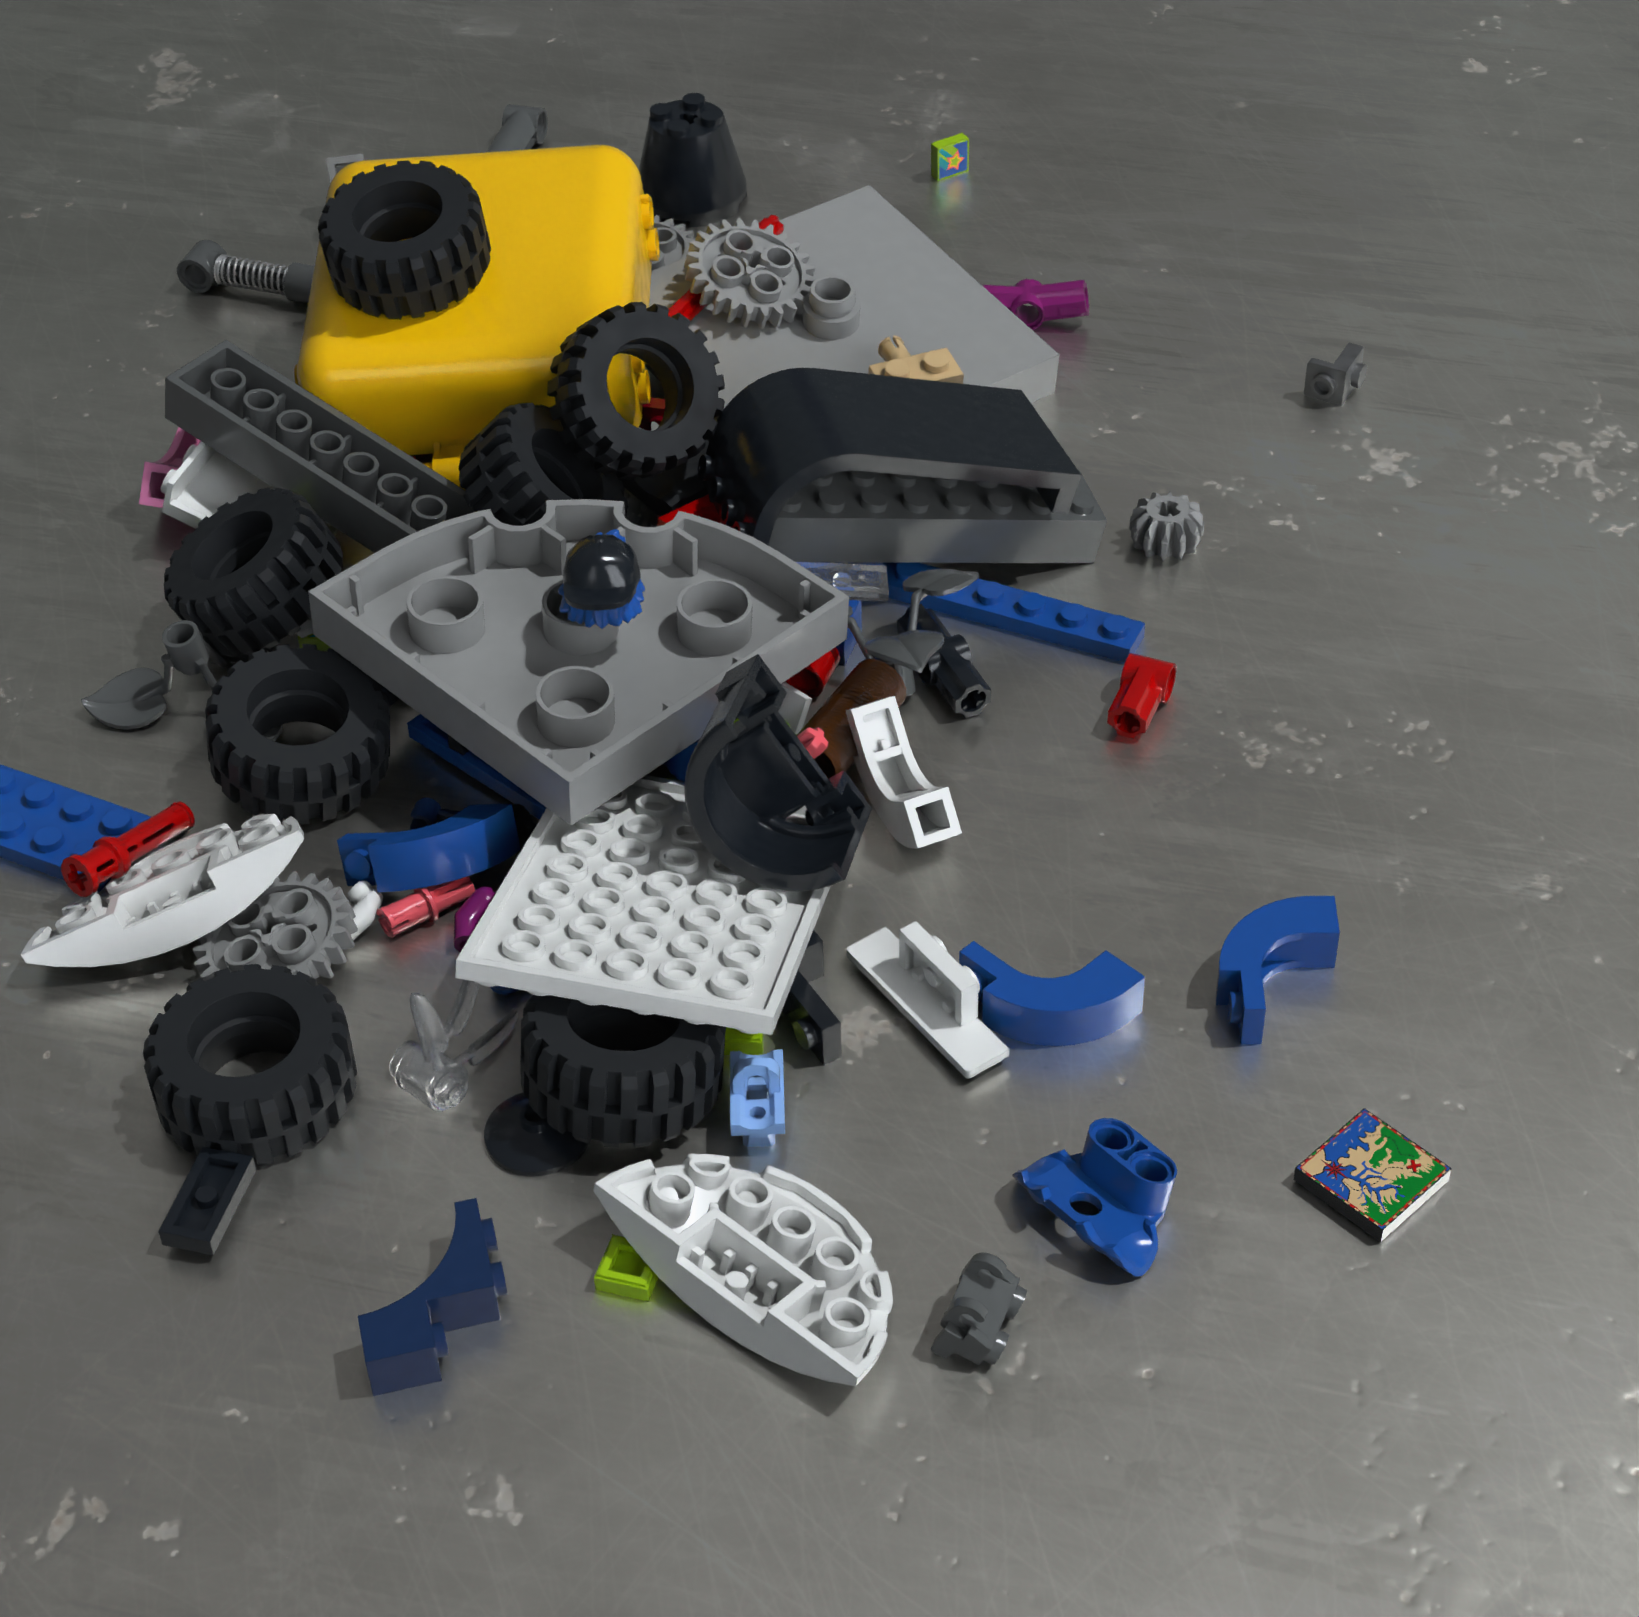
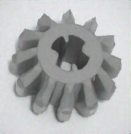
M1152 492L1150 499L1142 498L1138 500L1137 507L1133 509L1132 516H1130L1129 530L1134 541V548L1144 550L1146 557L1158 555L1164 561L1166 557L1173 556L1181 560L1184 553H1195L1196 546L1201 542V536L1204 533V521H1202L1203 515L1200 512L1199 503L1189 502L1187 495L1176 497L1172 496L1171 492H1169L1167 495L1161 496Z

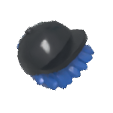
M613 529L606 534L598 532L596 535H589L581 539L568 551L563 570V583L559 587L558 593L563 595L559 610L561 613H567L568 620L571 622L576 621L578 624L584 622L588 628L596 624L603 629L608 624L620 626L622 620L629 623L631 619H634L637 614L642 612L640 602L644 601L642 592L645 591V586L640 579L641 573L637 556L633 548L626 543L625 537L620 535L619 530Z

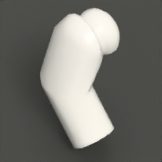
M359 881L348 892L349 901L355 905L352 908L356 915L353 920L358 928L357 932L351 934L353 940L373 923L377 915V909L380 908L383 902L381 892L378 893L377 889H373L367 881Z

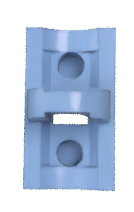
M783 1049L772 1050L763 1055H748L740 1051H730L731 1136H743V1145L746 1147L772 1146L775 1144V1134H785Z

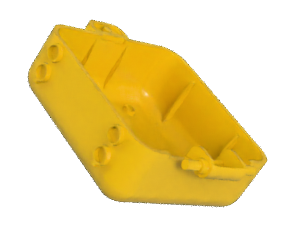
M586 145L363 160L342 168L330 183L326 203L329 198H334L335 191L343 183L350 184L353 176L361 172L365 174L372 172L375 166L386 164V167L397 165V161L409 160L411 164L428 161L432 162L437 168L444 165L454 170L456 174L459 173L471 183L472 188L477 191L480 198L491 245L489 253L490 262L474 289L469 287L467 296L459 302L454 300L448 303L447 309L437 313L435 310L424 313V317L419 318L405 315L401 319H389L385 314H381L379 317L368 315L363 312V309L358 310L345 302V299L334 288L319 241L298 364L294 368L295 383L408 455L433 454L432 462L422 464L460 487L459 463L464 447L504 408L518 403L542 404L547 407H552L556 404L555 397L547 395L548 381L557 377V374L551 372L550 367L553 358L562 353L560 345L567 336L576 332V328L617 305L623 307L630 302H643L646 308L649 307L652 261H659L660 258L658 230L654 228L653 202L649 194H644L640 172L636 164L626 153L618 148L608 145ZM618 353L613 356L608 367V394L617 412L627 422L639 428L643 404H650L651 399L648 370H645V362L633 355Z

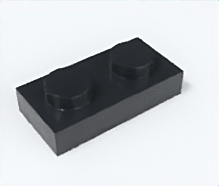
M202 1147L158 1231L162 1245L214 1255L256 1172L253 1156Z

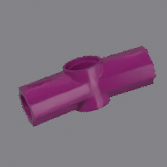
M1025 279L1019 281L1014 286L982 285L1032 330L1041 326L1043 321L1089 316L1088 289L1084 280L1042 285L1034 279Z

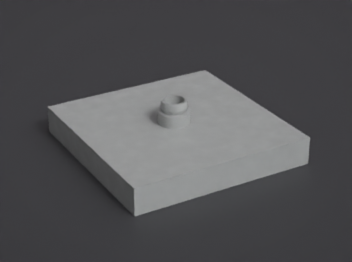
M870 185L779 220L784 225L783 232L788 233L786 242L799 241L801 244L798 253L810 254L807 264L815 265L813 277L817 278L812 282L810 292L805 297L808 301L803 302V314H795L792 323L782 318L780 326L776 328L767 320L764 329H760L756 321L750 320L746 328L743 327L741 318L735 317L730 323L727 322V313L724 311L713 315L714 305L709 303L687 326L693 332L700 329L707 338V341L703 344L710 353L715 350L720 362L714 365L717 375L722 374L724 376L725 389L718 392V398H722L725 401L724 408L748 385L764 376L781 370L819 368L868 374L869 365L885 362L878 353V346L882 340L890 337L892 343L897 348L893 341L894 335L899 336L903 340L911 356L947 347L964 373L963 384L1022 390L1030 403L1055 392L1060 356L1059 353ZM686 257L651 271L649 307L653 304H658L669 309L691 288L692 282L685 281L687 269L684 268ZM645 363V367L660 381L654 370Z

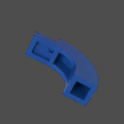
M512 804L469 805L454 816L426 827L399 832L347 833L337 840L347 886H354L359 881H367L371 886L377 887L378 893L412 890L458 880L489 869L521 850Z
M1300 896L1269 903L1246 915L1229 932L1220 953L1216 1005H1228L1229 1022L1238 1023L1240 1044H1262L1266 1013L1263 984L1269 978L1279 972L1294 968H1335L1340 936L1335 896Z
M972 941L959 951V964L969 967L976 975L980 984L978 1001L983 1003L982 1022L992 1031L1016 1041L1042 1046H1069L1087 1043L1119 1030L1143 1010L1145 976L1107 950L1079 971L1056 978H1041L1021 973L975 941Z

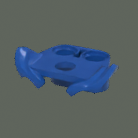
M1113 1118L1095 1120L1089 1126L1082 1153L1069 1155L1065 1150H1060L1039 1159L1024 1170H1019L1012 1174L1015 1180L1028 1191L1035 1202L1047 1207L1071 1227L1082 1241L1100 1253L1105 1254L1122 1270L1134 1276H1143L1150 1269L1158 1251L1156 1227L1164 1218L1176 1179L1177 1167L1170 1157L1131 1126ZM1074 1201L1090 1202L1098 1208L1099 1213L1096 1215L1080 1214L1071 1207V1203Z

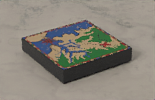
M1364 1108L1295 1167L1293 1180L1381 1242L1449 1181L1452 1168Z

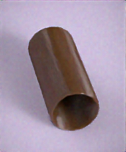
M865 659L859 662L836 691L831 694L827 701L796 735L798 736L809 727L813 729L819 727L824 731L828 747L814 760L828 779L842 771L846 772L855 762L853 757L859 755L845 710L889 696H895L899 708L907 697L906 686L902 677L885 662L876 659Z

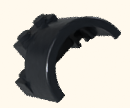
M759 654L727 671L715 693L719 703L700 737L687 766L684 786L687 812L704 846L724 866L741 877L756 884L779 890L809 891L825 888L846 879L872 807L845 771L829 779L826 777L778 712L787 692ZM803 806L807 808L805 818L808 825L785 821L788 816Z

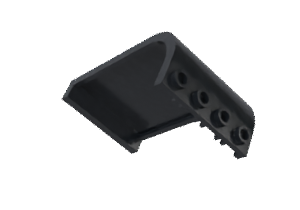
M819 368L781 370L756 380L740 391L718 417L714 436L710 438L707 452L701 455L698 463L699 480L703 481L709 494V500L714 504L720 516L721 524L752 536L766 545H769L772 530L779 513L790 498L812 481L836 472L868 471L1031 486L1037 489L1052 513L1062 514L1069 513L1081 478V474L1022 390Z

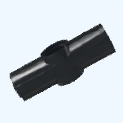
M919 604L916 630L936 631L944 636V644L929 658L923 671L918 673L922 682L926 686L936 685L955 713H962L966 718L981 714L982 709L991 702V688L973 666L971 651L965 638L959 634L951 636L933 610L926 609L922 604ZM910 607L897 620V632L899 635L908 630Z

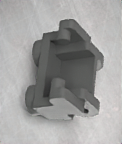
M977 1253L964 1267L949 1308L944 1313L940 1322L943 1329L932 1344V1352L944 1358H948L951 1354H958L977 1365H980L983 1360L991 1365L998 1361L1009 1339V1334L1000 1330L1004 1318L1012 1320L1016 1316L1027 1294V1290L1018 1285L1020 1278L1011 1273L1000 1258L990 1253Z

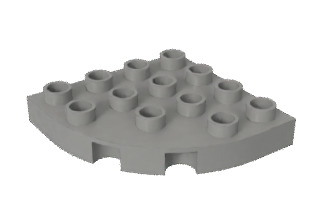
M592 499L546 500V513L543 517L532 524L524 526H513L500 522L494 517L491 509L449 519L412 533L388 545L308 591L313 634L569 825H573L593 812L599 806L699 740L719 703L715 693L727 671L759 654L779 683L782 684L847 640L849 596L779 551L729 526L694 514L678 511L673 520L665 525L642 527L631 523L625 518L624 501ZM617 529L620 535L625 537L626 543L633 548L637 556L641 573L640 579L645 586V591L642 592L644 601L640 602L642 612L637 614L634 619H631L629 623L622 620L620 626L608 624L603 629L596 624L588 628L584 622L582 624H578L576 621L571 622L568 620L567 613H561L559 610L563 595L558 593V589L563 583V570L568 551L581 539L589 535H596L598 532L606 534L610 530Z

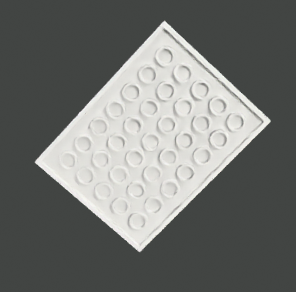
M645 775L573 825H569L548 808L545 810L457 957L456 978L475 981L477 984L487 987L502 986L524 990L536 996L552 995L579 1000L586 1005L595 1006L602 1004L624 1008L641 1015L657 1014L679 1018L691 1024H712L734 1028L746 1034L761 1033L772 1035L830 886L809 891L779 890L756 884L734 873L716 859L698 837L687 812L684 791L685 783L683 781ZM803 806L788 816L785 821L808 825L805 818L807 808Z

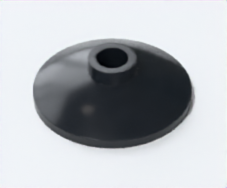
M523 1093L514 1095L497 1106L489 1116L484 1129L485 1146L492 1160L501 1168L522 1176H544L559 1172L576 1162L589 1145L588 1143L575 1140L569 1131L562 1134L552 1128L547 1123V1118L541 1119L529 1105V1100Z

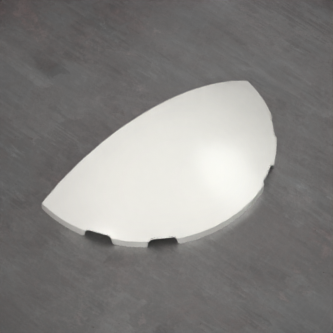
M262 814L253 816L241 825L242 830L233 832L228 824L223 823L173 842L131 863L127 874L110 881L106 886L107 891L101 895L96 891L88 897L78 896L62 908L63 917L55 923L56 929L52 931L49 926L40 928L28 941L21 956L27 964L52 967H97L137 961L187 945L221 927L245 910L268 889L289 864L303 842L304 832L297 819L292 816L282 821L283 824H281L275 814Z
M688 1154L681 1165L655 1168L652 1161L647 1159L610 1173L595 1183L593 1191L604 1209L632 1248L652 1271L684 1303L740 1345L769 1361L800 1374L856 1386L869 1373L878 1360L888 1336L886 1332L888 1314L891 1312L893 1305L892 1286L888 1271H879L871 1255L872 1239L861 1224L843 1206L820 1189L772 1166H766L762 1173L731 1167L728 1156L714 1154Z

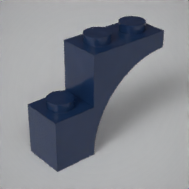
M477 1198L454 1202L456 1215L451 1243L440 1264L421 1285L400 1300L386 1307L358 1316L364 1358L373 1396L442 1381L438 1358L449 1356L445 1332L501 1320L497 1297L508 1295L501 1261L490 1263L488 1253L498 1251L492 1218L481 1220Z

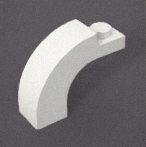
M889 696L845 710L859 754L853 758L861 781L876 813L891 835L903 846L918 849L962 834L949 788L932 785L921 772L913 756L895 696Z

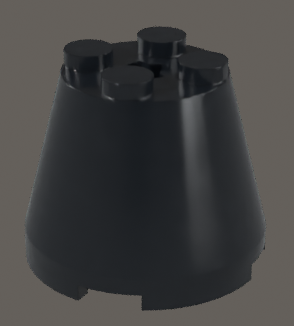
M689 93L683 97V100L658 103L650 107V117L639 172L644 194H649L652 198L654 217L658 215L660 222H665L666 219L690 221V227L707 226L710 223H719L722 219L726 220L739 212V204L747 196L746 178L722 110L718 106L705 101V96L699 93Z

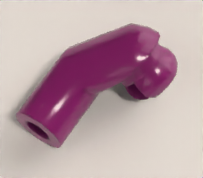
M491 887L476 889L454 915V948L457 951H462L496 892L492 891Z

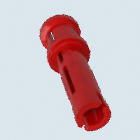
M181 801L174 802L170 807L139 823L116 838L104 836L95 841L92 849L82 855L73 854L65 858L61 864V872L66 884L80 897H88L97 891L99 884L109 878L118 879L126 875L131 862L158 848L185 830L193 828L195 818L191 809Z

